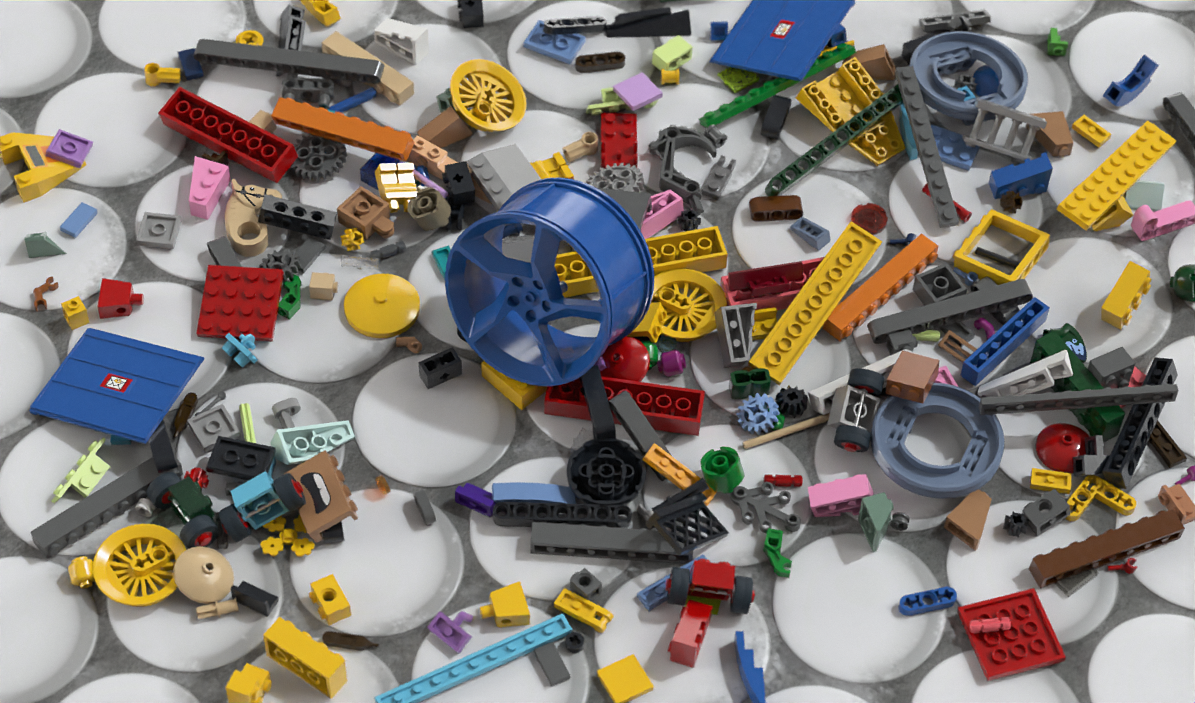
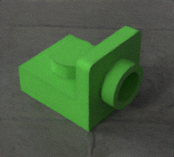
M1050 28L1047 38L1048 55L1065 56L1068 42L1060 41L1057 28Z

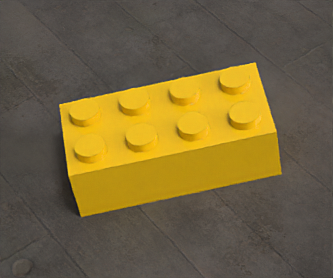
M279 617L263 634L266 655L330 699L347 682L346 664L343 656L339 653L334 654L324 643H318L313 640L306 631L301 632L291 621H285Z

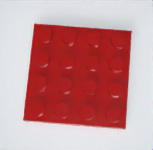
M208 265L196 332L197 336L227 339L225 336L230 333L234 338L239 339L241 334L245 336L252 334L255 337V341L273 342L284 275L283 269Z
M1035 588L958 607V615L987 681L1064 662L1066 659ZM1008 617L1011 622L1009 630H1001L999 628V631L982 632L980 630L979 633H972L969 626L970 621L979 620L981 622L984 619L994 618L1000 620V618Z

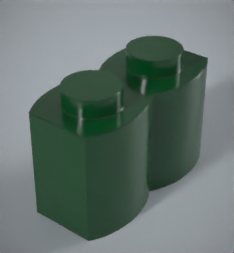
M758 368L750 372L738 370L730 373L729 391L731 398L745 399L749 395L755 397L756 393H759L761 397L764 393L769 395L771 384L769 370Z

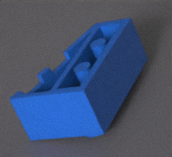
M1042 153L1041 157L1030 160V158L1025 159V163L1017 166L1010 164L991 171L988 183L994 199H1001L1002 195H1007V191L1020 193L1019 196L1047 192L1053 170L1047 153Z

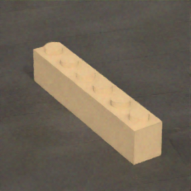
M337 31L321 42L323 54L382 62ZM382 62L384 70L380 83L364 84L374 87L378 93L401 106L414 95V82Z

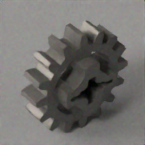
M281 248L280 252L274 250L273 254H267L268 258H263V263L259 265L260 268L283 269V279L286 282L287 278L294 277L293 273L299 272L297 268L301 267V261L295 251L291 252L289 248L284 251Z

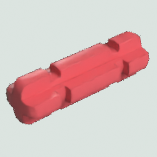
M1008 617L1000 618V620L994 618L984 619L981 622L979 620L970 621L969 626L972 633H979L980 630L982 632L999 631V628L1001 630H1009L1011 622Z

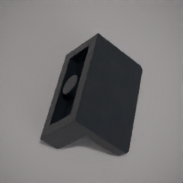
M242 581L238 587L232 585L230 588L232 600L236 598L237 603L267 617L279 601L277 596L245 581Z

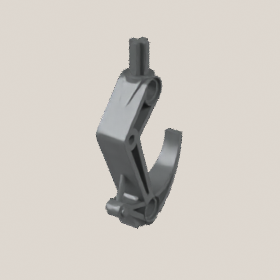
M670 125V127L660 130L658 139L649 144V153L657 154L663 161L659 188L663 192L668 190L675 192L683 198V202L690 204L692 210L698 212L699 216L700 213L704 212L700 201V184L695 180L685 177L673 167L674 151L686 146H697L707 150L712 158H716L717 151L711 141L700 132L682 125L680 127Z

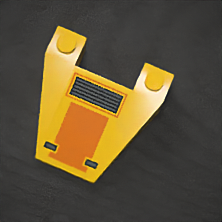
M15 132L0 136V157L4 165L24 159L29 171L14 176L17 191L23 203L43 196L85 167L86 162L84 161L81 168H77L47 157L46 151L55 136Z

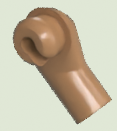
M396 337L397 347L406 346L413 353H419L422 350V344L415 337Z

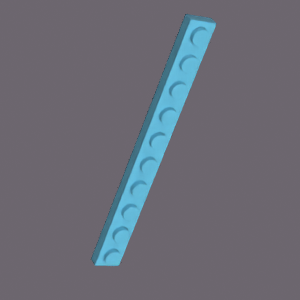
M562 613L375 697V702H421L528 654L536 648L557 641L572 633V628Z

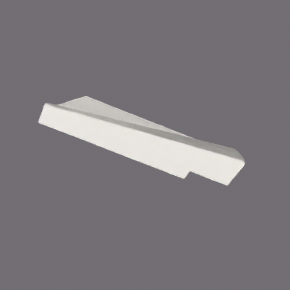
M1067 350L1061 351L983 384L978 389V395L993 397L1025 395L1054 386V379L1073 376Z

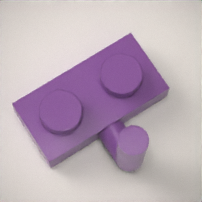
M439 611L427 628L457 653H461L472 636L462 629L460 625L463 621L472 622L473 616L461 611L454 620H451L447 615Z

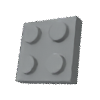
M144 212L136 240L137 245L174 249L182 222L181 216Z
M223 404L187 420L189 427L205 452L214 448L218 436L233 439L241 436L238 427Z

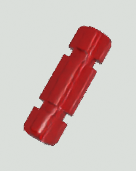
M766 474L764 475V482H770L775 484V486L791 487V485H794V487H801L803 478L802 475H794V477H791V475H775L773 477V475Z

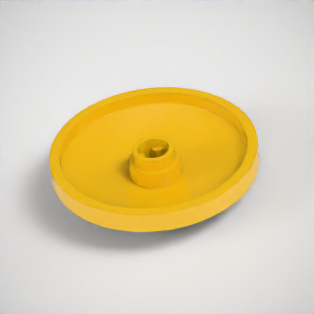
M374 274L360 279L351 286L344 299V313L348 323L357 332L372 338H390L402 334L416 322L420 312V299L414 286L404 278L392 274Z

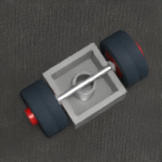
M852 369L847 386L836 388L827 424L836 428L834 438L836 446L850 452L868 451L873 420L880 404V398L876 396L881 394L884 384V376L869 369Z

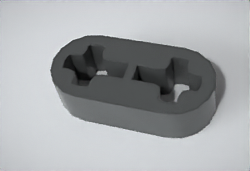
M424 489L413 492L415 503L424 523L427 525L436 522L434 510Z

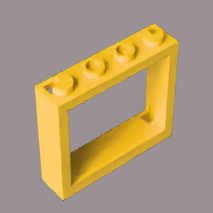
M991 209L987 215H983L980 224L973 228L970 237L965 238L962 247L955 251L953 255L954 268L956 267L967 274L975 272L979 280L984 277H990L997 285L1025 279L1048 249L1050 234ZM991 225L1034 243L1011 275L967 257Z

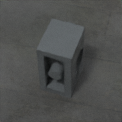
M1053 489L1042 494L1037 501L1028 503L1022 510L1025 520H1029L1028 526L1039 536L1070 515V506L1057 490ZM1044 509L1049 510L1048 512H1045V513H1044V512H1041V511L1044 510Z

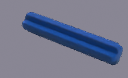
M371 87L330 106L329 110L340 113L375 98L377 91L374 87Z

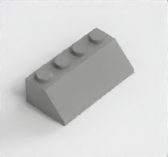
M535 234L502 240L503 255L508 258L531 263ZM563 240L560 241L557 255L572 252L571 246L564 245Z

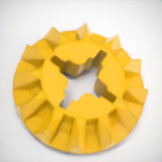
M246 30L238 34L235 42L242 44L250 42V45L262 46L264 39L261 33L254 30Z

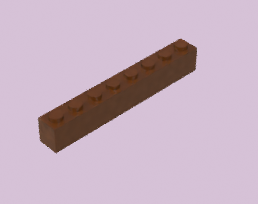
M1173 509L1169 511L1163 510L1152 517H1143L1138 522L1126 523L1118 529H1109L1101 535H1092L1081 542L1075 541L1062 549L1055 548L1048 554H1038L1032 559L1029 570L1041 589L1180 539L1185 527Z

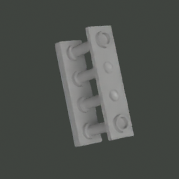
M977 97L974 104L979 112L970 136L964 134L962 136L965 144L971 147L978 145L1017 158L1016 161L1025 163L1024 160L1028 158L1033 160L1028 155L1036 131L1039 128L1045 129L1047 121L1043 118ZM988 111L995 113L994 116L996 118L986 142L977 139L985 114H988ZM1005 117L1012 118L1013 123L1004 147L995 145L994 142L1001 122ZM1024 122L1029 124L1030 129L1020 153L1011 150L1019 125H1022Z

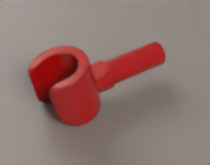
M1129 558L1125 564L1107 566L1108 571L1124 570L1126 573L1132 574L1138 566H1131L1135 564L1136 559Z

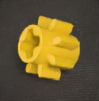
M357 228L345 229V234L340 236L342 246L347 247V251L361 249L360 244L364 243L363 233L357 231Z

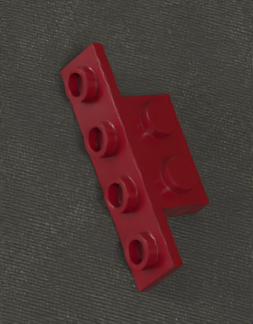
M798 261L729 272V290L735 291L748 288L752 295L757 297L789 291V282L803 280V262Z

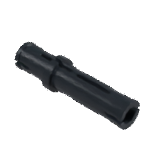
M701 478L674 496L666 497L667 500L651 509L655 512L666 506L698 495L709 489L705 480Z

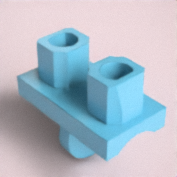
M230 333L225 336L228 341L222 349L230 357L239 350L240 353L234 360L242 368L250 361L255 363L258 360L248 350L249 348L253 350L256 347L254 344L255 337L252 334L246 336L241 334L239 336L241 342Z

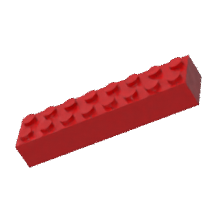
M180 86L158 112L165 126L219 154L223 150L227 151L229 159L275 183L279 182L298 157L293 144Z
M601 376L608 401L621 392L627 391L654 430L699 436L705 391ZM580 378L562 385L547 386L544 414L591 421ZM611 410L614 423L621 425V423Z

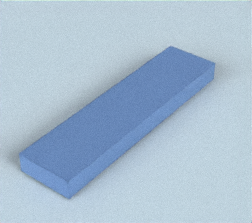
M703 554V555L699 556L698 558H696V559H694V560L707 559V558H706V557L704 556V554ZM694 560L682 566L681 568H686L690 571L694 563ZM670 574L637 593L638 599L648 611L667 601L668 591H665L667 578H670Z

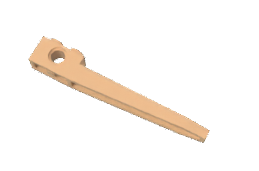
M416 136L413 140L414 145L407 159L408 162L413 163L415 166H425L428 169V173L442 180V173H445V165L458 163L447 157V151L419 136ZM471 175L475 196L492 204Z

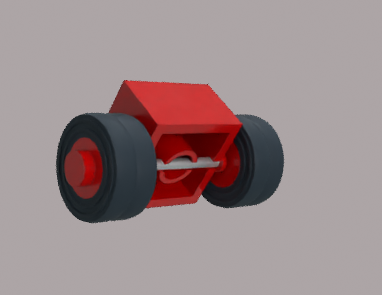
M708 559L694 560L690 571L686 568L672 567L670 578H667L665 591H668L667 602L669 604L685 605L687 596L728 601L730 597L731 612L748 614L755 596L753 579L743 576H735L734 578L735 566L730 565L728 562L712 563Z

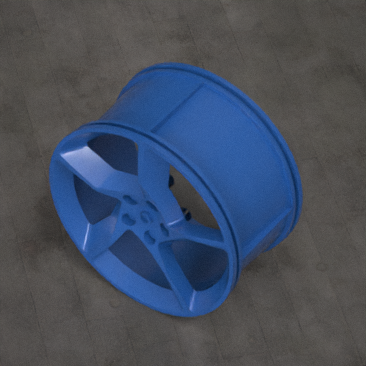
M545 178L523 186L512 194L498 212L479 219L459 235L447 259L445 289L448 305L459 331L471 348L486 363L517 381L537 386H555L569 383L584 375L600 359L607 346L629 335L641 323L649 310L653 297L654 268L643 234L631 216L614 199L603 191L581 181L568 178ZM523 223L536 226L531 263L508 258L503 255L502 237L505 224ZM563 240L568 243L588 266L599 291V300L564 298L563 293L568 290V286L564 281H559L555 269L560 241ZM573 316L598 320L600 328L597 337H581L560 331L550 326L548 322Z

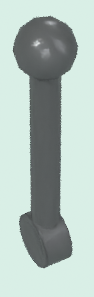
M219 392L218 397L201 412H197L195 416L208 411L218 401L224 400L226 393Z

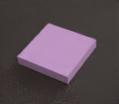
M639 73L613 86V91L633 111L663 97V93L643 73Z

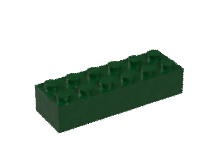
M1055 331L1036 340L1030 360L1031 364L1064 350L1068 352L1073 376L1054 379V386H1051L1054 393L1104 389ZM1120 406L1068 409L1076 416L1078 422L1087 429L1090 436L1103 435V443L1118 436L1126 414Z

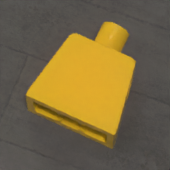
M520 581L491 592L490 605L480 607L482 619L494 616L497 627L530 625V612Z

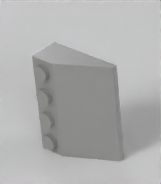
M516 144L482 152L466 161L470 174L497 212L512 194L523 186L541 179Z

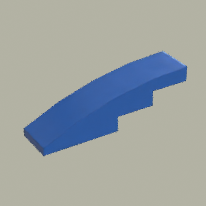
M735 631L734 646L736 660L747 693L753 703H766L763 668H755L753 649H745L744 631Z

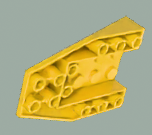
M856 57L842 64L834 74L818 83L813 81L801 88L796 99L829 130L834 132L881 97L883 93ZM892 112L849 143L851 147L877 166L905 150Z

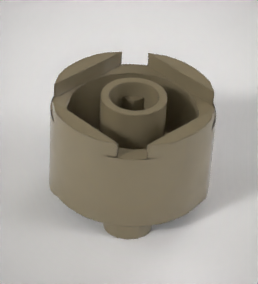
M427 187L419 190L416 193L417 196L409 201L408 212L424 231L434 230L448 224L451 207L441 193L434 188Z

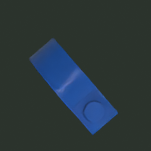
M1143 55L1131 73L1120 82L1112 81L1102 96L1115 106L1120 107L1128 104L1151 82L1150 78L1159 64L1148 56Z

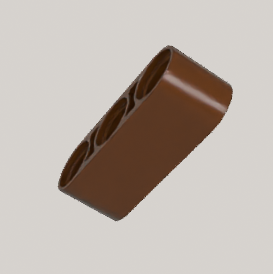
M797 195L754 197L749 200L750 215L753 221L796 220L803 216L801 198Z

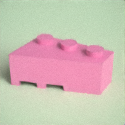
M195 156L189 195L191 215L206 220L209 219L231 181L229 166Z
M672 190L651 196L652 209L651 212L646 213L641 228L644 239L651 237L678 219V217H681V212H684L683 198Z
M866 474L854 475L846 479H836L823 484L818 483L808 487L810 506L815 517L840 516L841 512H852L853 515H859L862 498L874 495Z

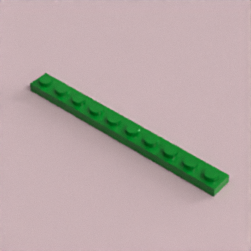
M842 43L836 49L824 52L822 56L816 59L803 80L855 54V47ZM781 77L773 81H767L763 84L764 86L752 89L748 94L738 96L728 104L720 105L719 109L705 113L703 117L699 118L700 125L706 128L713 124L717 125L801 81Z

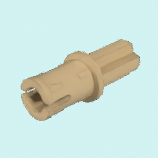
M236 598L219 603L215 601V604L196 608L198 619L217 615L221 617L220 615L239 612Z

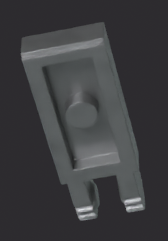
M722 155L719 158L717 165H715L702 189V195L719 200L732 176L736 160L731 159L726 169L723 168L726 157Z

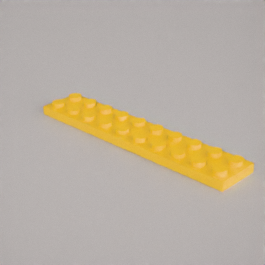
M1147 120L1058 205L1056 210L1087 231L1175 145L1176 140Z
M850 221L752 356L748 365L754 369H768L770 379L780 386L880 247L882 241Z

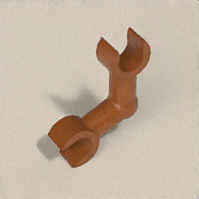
M48 277L45 284L33 290L35 295L34 306L37 312L38 305L40 304L44 305L47 310V302L43 299L42 293L48 290L54 291L59 287L58 282L51 284L54 282L53 277Z

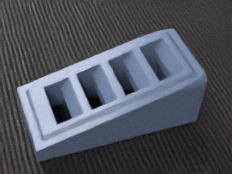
M803 216L790 226V230L818 251L831 240L827 229Z

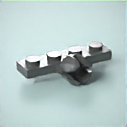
M986 10L921 18L919 19V26L924 32L929 33L940 29L950 30L951 32H972L970 26L990 23L991 16Z

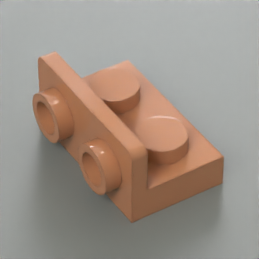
M1180 484L1170 488L1167 485H1163L1158 494L1161 504L1165 505L1168 511L1173 509L1183 525L1194 521L1195 504Z

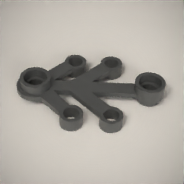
M764 482L761 487L753 489L737 486L730 493L732 502L740 507L743 523L751 524L754 521V513L749 511L747 505L749 504L755 508L760 523L759 529L762 533H767L768 528L772 529V523L770 520H767L765 513L783 521L787 531L796 532L799 530L801 524L799 516L796 514L788 515L771 506L788 504L791 499V494L788 491H781L779 496L758 500L754 496L762 494L769 496L773 492V484Z

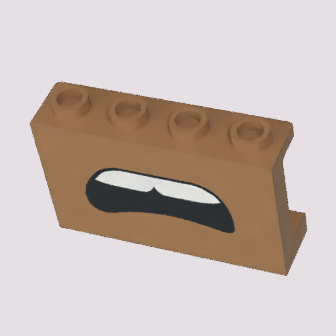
M326 450L286 472L290 473L303 488L306 504L299 507L298 510L308 535L316 543L323 540L321 532L349 516L354 520L358 519L356 514L358 508L355 502L350 500L349 496L352 494L348 486L343 483L345 477L337 469L339 463L335 456H330Z

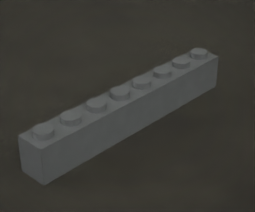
M175 457L178 468L158 473L154 458L148 459L32 530L30 533L33 543L46 559L58 554L60 550L74 544L79 538L92 533L97 527L108 523L118 514L126 512L131 506L138 503L141 498L146 499L149 485L158 476L168 472H173L179 477L183 475L181 463Z
M532 522L531 554L687 564L693 560V550L679 556L659 531ZM676 532V534L683 537V533ZM678 542V544L683 548L684 544Z

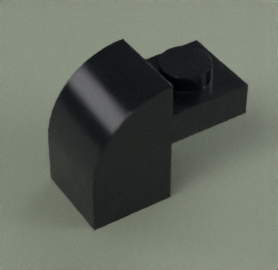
M1103 435L1085 437L1086 455L1073 457L1074 477H1086L1103 473V469L1110 456L1104 455Z

